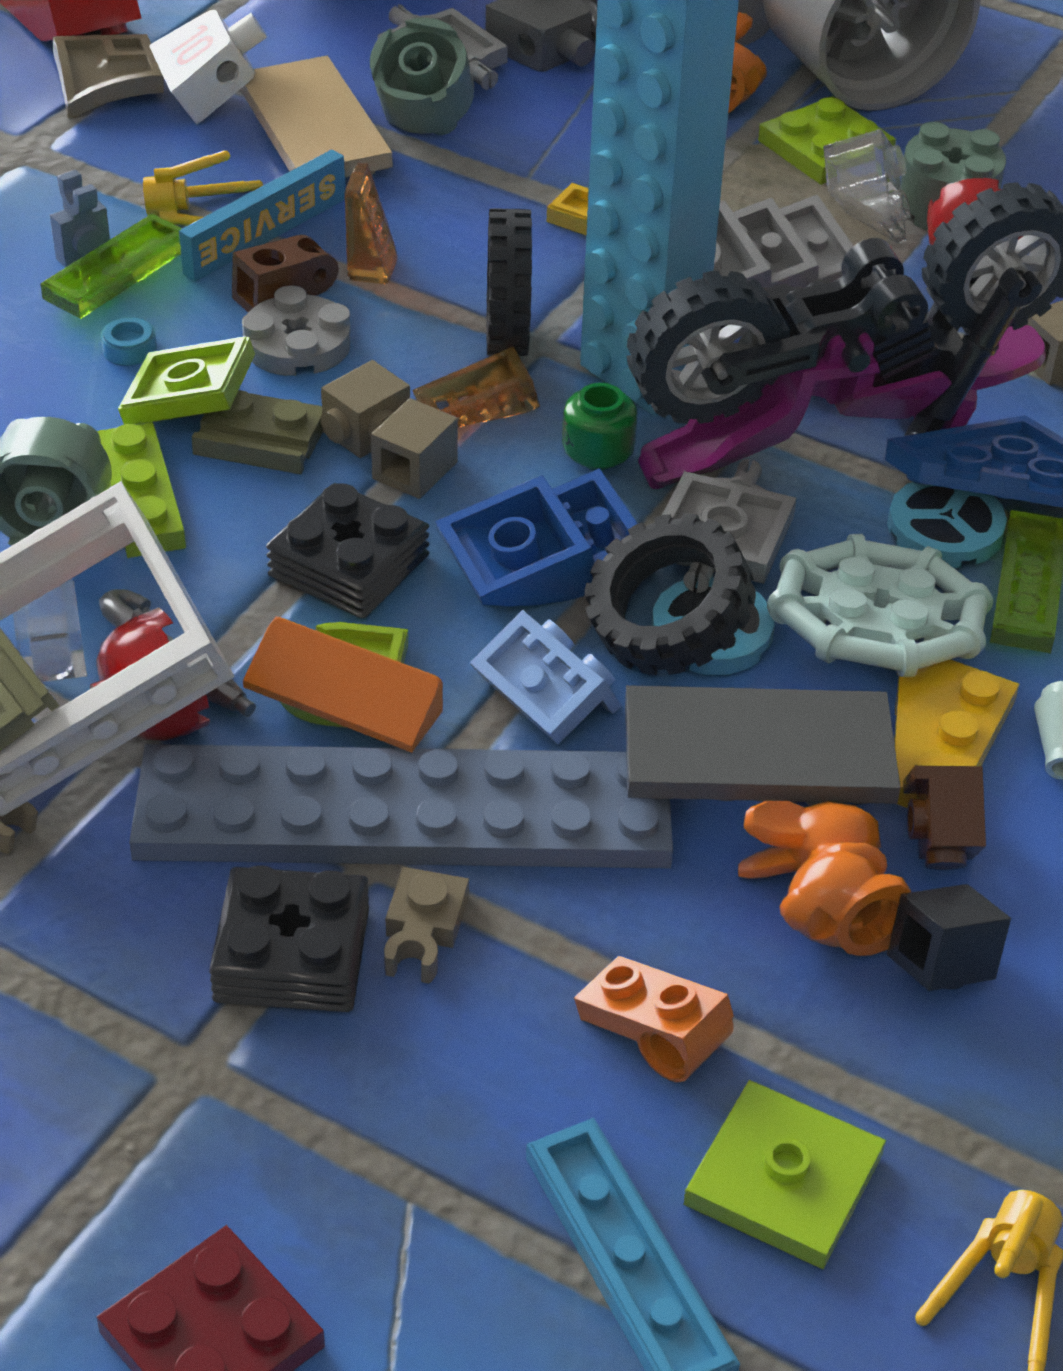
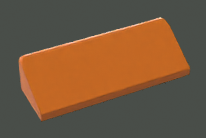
M275 617L267 627L243 679V687L411 753L443 712V682L438 676L281 617Z

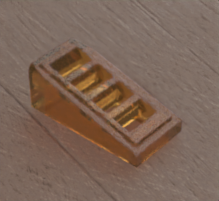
M357 163L354 166L345 190L348 277H350L351 281L387 284L390 282L397 261V251L369 165Z
M514 347L412 390L416 401L438 410L436 402L447 401L449 406L441 409V411L458 417V427L519 415L540 407L534 382ZM465 396H468V397H469V398L464 399V400H462V401H459V399H458V398L465 397Z

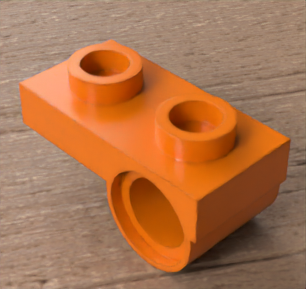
M618 956L574 997L581 1020L637 1041L639 1050L650 1067L662 1077L673 1082H684L724 1043L733 1033L734 1029L732 1020L734 1014L728 994Z

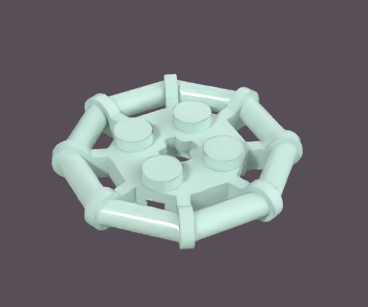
M849 534L844 542L807 552L800 549L791 550L781 558V576L777 589L769 596L767 601V609L772 619L779 624H787L816 649L815 655L818 659L827 663L841 659L893 669L897 671L900 677H915L918 669L953 658L972 659L984 650L986 645L983 629L986 614L993 605V597L987 586L982 583L971 582L942 559L941 551L930 546L925 547L921 551L867 541L863 534ZM838 568L836 571L828 572V570ZM935 584L946 593H940L935 589ZM801 590H804L816 596L803 597L801 595ZM826 620H828V621H829L830 623H832V624H830V625H828V626L825 625V624H826ZM943 620H960V621H959L956 625H953V624H950V623H948V622H946V621H943ZM920 638H924L923 642L917 644L914 641Z

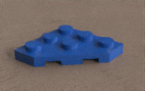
M1026 415L887 439L885 461L905 473L907 479L914 483L935 485L992 495L1003 499H1015L1063 508V437Z

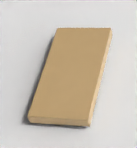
M328 55L254 69L255 75L253 79L240 89L289 171L331 149L344 156L345 177L365 178L373 175L376 171L393 167L391 149Z

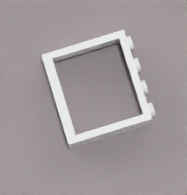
M121 481L0 553V621L135 541L185 633L36 721L32 728L0 751L1 817L235 677L147 518Z

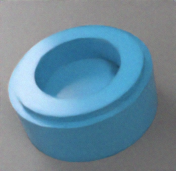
M123 317L113 320L102 329L100 334L103 355L114 364L126 366L141 364L149 352L157 350L154 327L149 322L140 318Z

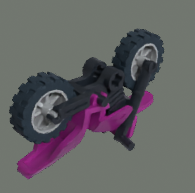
M1016 182L1003 184L1002 190L996 192L992 188L984 190L976 195L978 200L969 205L966 202L959 205L952 212L954 217L948 224L942 222L933 234L936 240L933 245H927L923 258L927 263V267L922 268V278L927 285V292L934 301L929 312L927 300L910 277L903 275L904 268L901 261L887 241L880 238H869L854 245L843 258L841 264L843 276L829 283L815 281L803 288L781 284L764 289L763 285L754 278L748 282L742 273L730 271L728 276H721L719 271H710L703 273V278L693 281L691 277L675 283L677 289L668 294L665 291L661 292L652 300L654 306L648 312L642 311L635 321L636 333H630L627 340V348L631 354L626 356L627 364L648 405L651 404L659 416L665 418L669 414L674 422L687 425L642 446L638 464L649 486L652 489H661L667 485L679 482L684 471L699 475L712 472L786 441L800 425L811 396H820L826 399L829 404L836 406L840 414L845 416L884 419H908L914 416V420L907 429L905 436L967 425L976 409L977 390L996 386L1024 376L1038 369L1045 361L1046 350L1044 341L1033 327L1027 325V319L1036 314L1041 317L1052 308L1050 303L1057 296L1063 297L1062 203L1050 190L1046 193L1040 185L1028 183L1027 187L1024 188ZM960 327H962V329L966 333L964 334L963 338H961L958 334V330ZM741 337L738 343H733V341ZM687 364L682 371L672 369Z

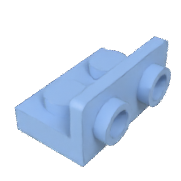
M524 610L470 662L475 671L557 745L598 704L603 706L612 715L622 706L610 689V686L616 680L599 660L591 654H588L581 660L570 651L575 645L559 626L550 619L541 626Z

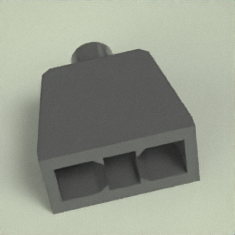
M497 0L486 5L485 31L508 46V58L536 71H547L568 61H572L578 66H585L592 60L595 54V43L591 40L592 14L590 9L580 0Z

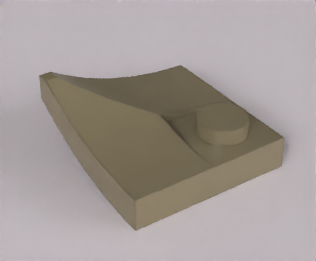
M147 34L53 36V55L59 72L68 118H76L98 106L127 97L164 93V76L149 45L151 43Z

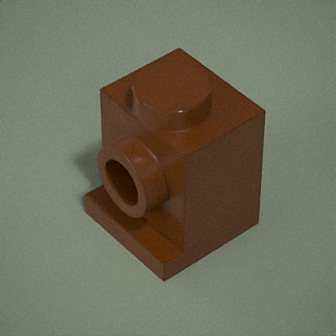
M915 765L903 780V794H917V799L909 800L907 808L909 839H918L919 859H925L926 868L936 870L964 868L967 866L966 859H973L986 847L983 766Z

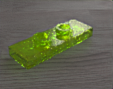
M154 214L148 215L40 283L42 299L80 319L179 256L181 254L179 230L183 228Z
M1010 510L989 643L1051 654L1055 639L1063 576L1062 518Z

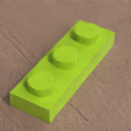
M153 422L136 425L124 424L117 428L97 431L100 435L101 445L105 449L111 464L112 479L110 487L120 481L123 483L147 518L165 552L186 548L184 527ZM135 541L124 547L127 558L142 556Z

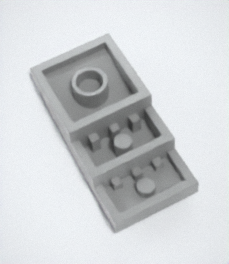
M818 195L780 209L771 197L734 212L724 200L720 202L713 271H719L721 276H728L730 271L742 273L748 282L754 278L763 285L764 289L781 284L803 288L815 281L829 283L843 276L841 271L843 258L854 245Z

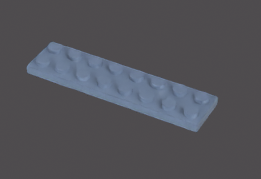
M145 744L129 841L132 860L671 868L673 854L670 799L628 798L626 752L415 748L411 753L401 748Z

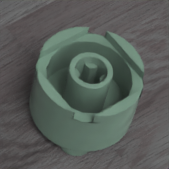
M426 17L406 20L405 27L393 33L391 28L384 32L374 44L370 55V68L386 120L402 130L418 134H448L456 128L457 122L466 114L474 98V81L466 48L457 36V32L449 24L441 20Z
M928 122L921 125L919 134L911 138L905 147L897 207L904 216L906 209L915 216L914 225L928 231V204L931 199L934 203L940 198V190L946 185L964 179L991 178L999 180L998 189H1001L1006 156L999 146L1000 137L998 134L987 129H978L972 132L949 128L940 122Z
M55 417L16 419L8 425L6 431L0 437V531L10 538L8 542L10 546L77 508L92 497L109 489L112 479L110 460L101 445L99 433L93 427L84 423L75 424Z

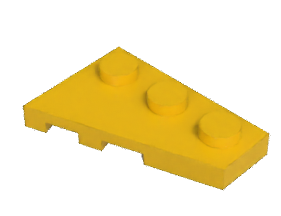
M951 659L918 669L915 677H900L898 675L894 735L900 781V793L897 804L908 808L909 800L917 799V794H903V780L915 765L982 766L1015 703L1019 683Z

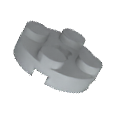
M285 286L277 289L274 298L256 305L242 318L243 337H250L255 351L252 363L270 373L296 376V367L314 365V374L323 372L338 365L350 351L349 309L342 304L334 303L323 297L307 295L306 291L298 286Z

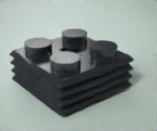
M333 483L266 544V548L270 550L266 556L271 559L267 562V566L271 568L268 571V575L357 617L365 618L430 554L426 549L429 546V542L426 540L429 537V533L426 532L429 524L408 515L399 506L385 505L360 494L356 488L349 484Z
M262 865L250 868L233 867L229 873L209 973L211 974L210 982L212 983L211 991L213 992L212 1000L216 1003L350 1012L353 1010L369 912L368 878L363 875L342 874L333 870L306 872L278 870Z

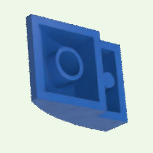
M600 468L555 488H551L545 477L540 475L435 521L438 532L482 605L494 606L542 605L569 601L585 596L586 583H592L593 580L590 571L596 560H603L608 554L605 548L614 539L618 538L621 541L630 535L628 529L638 524Z

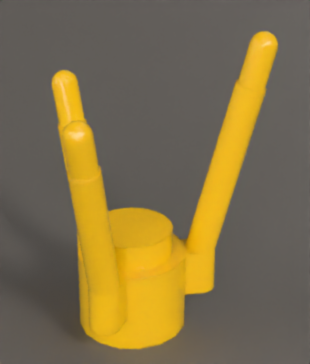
M228 151L207 155L173 167L154 169V176L143 178V194L147 217H159L161 226H188L203 218L180 213V210H189V198L254 191L262 187L263 182L253 180L187 186L186 179H176L229 160L231 155Z
M1017 1190L1010 1192L1004 1198L996 1218H985L973 1242L915 1315L916 1323L920 1326L928 1325L990 1250L992 1257L997 1262L994 1272L999 1278H1007L1011 1272L1029 1274L1035 1269L1039 1271L1028 1356V1371H1044L1056 1276L1063 1261V1250L1055 1244L1063 1224V1217L1059 1208L1045 1196L1033 1191Z

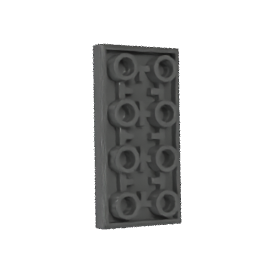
M626 685L625 722L628 798L790 801L793 803L825 801L854 804L898 803L900 781L887 692Z

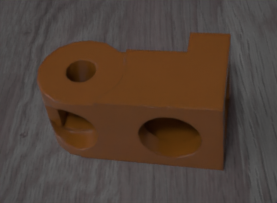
M296 235L233 252L232 298L249 312L261 302L274 298L276 290L285 286L301 287L306 291L307 295L316 296L322 294L337 279L339 271L338 262L311 237L306 235Z

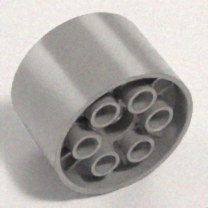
M763 0L768 24L776 37L836 98L857 109L883 110L902 105L917 98L938 83L949 72L964 52L974 32L980 9V0Z

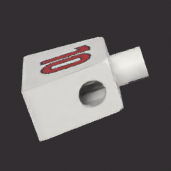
M210 10L149 46L171 93L193 121L199 124L253 79L255 71L245 53L268 37L252 13L231 27H228L216 10Z

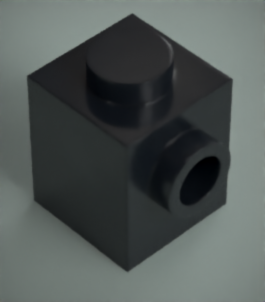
M969 884L904 893L900 896L887 956L928 991L959 989L966 984L994 980L999 969L1011 917Z

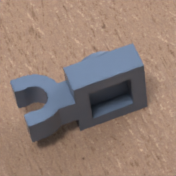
M76 169L58 175V186L64 210L50 215L56 259L65 268H69L112 252L107 208L98 200L97 189L92 184L83 187L81 174Z

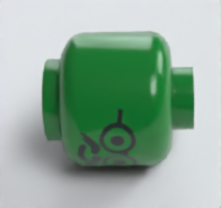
M608 383L589 384L582 390L575 392L566 401L563 412L562 444L566 454L574 462L592 470L598 468L606 470L624 463L633 454L636 443L638 411L634 401L618 387Z

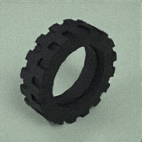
M489 208L486 314L487 355L528 356L532 292V218L530 209Z
M683 513L681 519H673L671 514L655 517V523L644 526L641 522L628 529L630 535L621 541L618 538L614 539L605 548L608 554L604 559H597L590 571L593 577L592 583H586L585 598L590 605L585 607L586 612L610 654H614L619 663L629 669L635 665L644 674L657 675L658 670H667L668 674L671 675L685 672V666L693 663L700 667L713 660L711 654L719 648L724 651L729 648L736 640L734 633L738 628L744 629L751 617L748 605L754 604L756 598V591L751 582L754 580L753 574L732 534L729 531L725 534L721 524L710 518L703 522L696 514ZM679 562H700L716 570L710 592L699 607L682 619L662 626H638L625 619L631 595L643 580L657 570Z

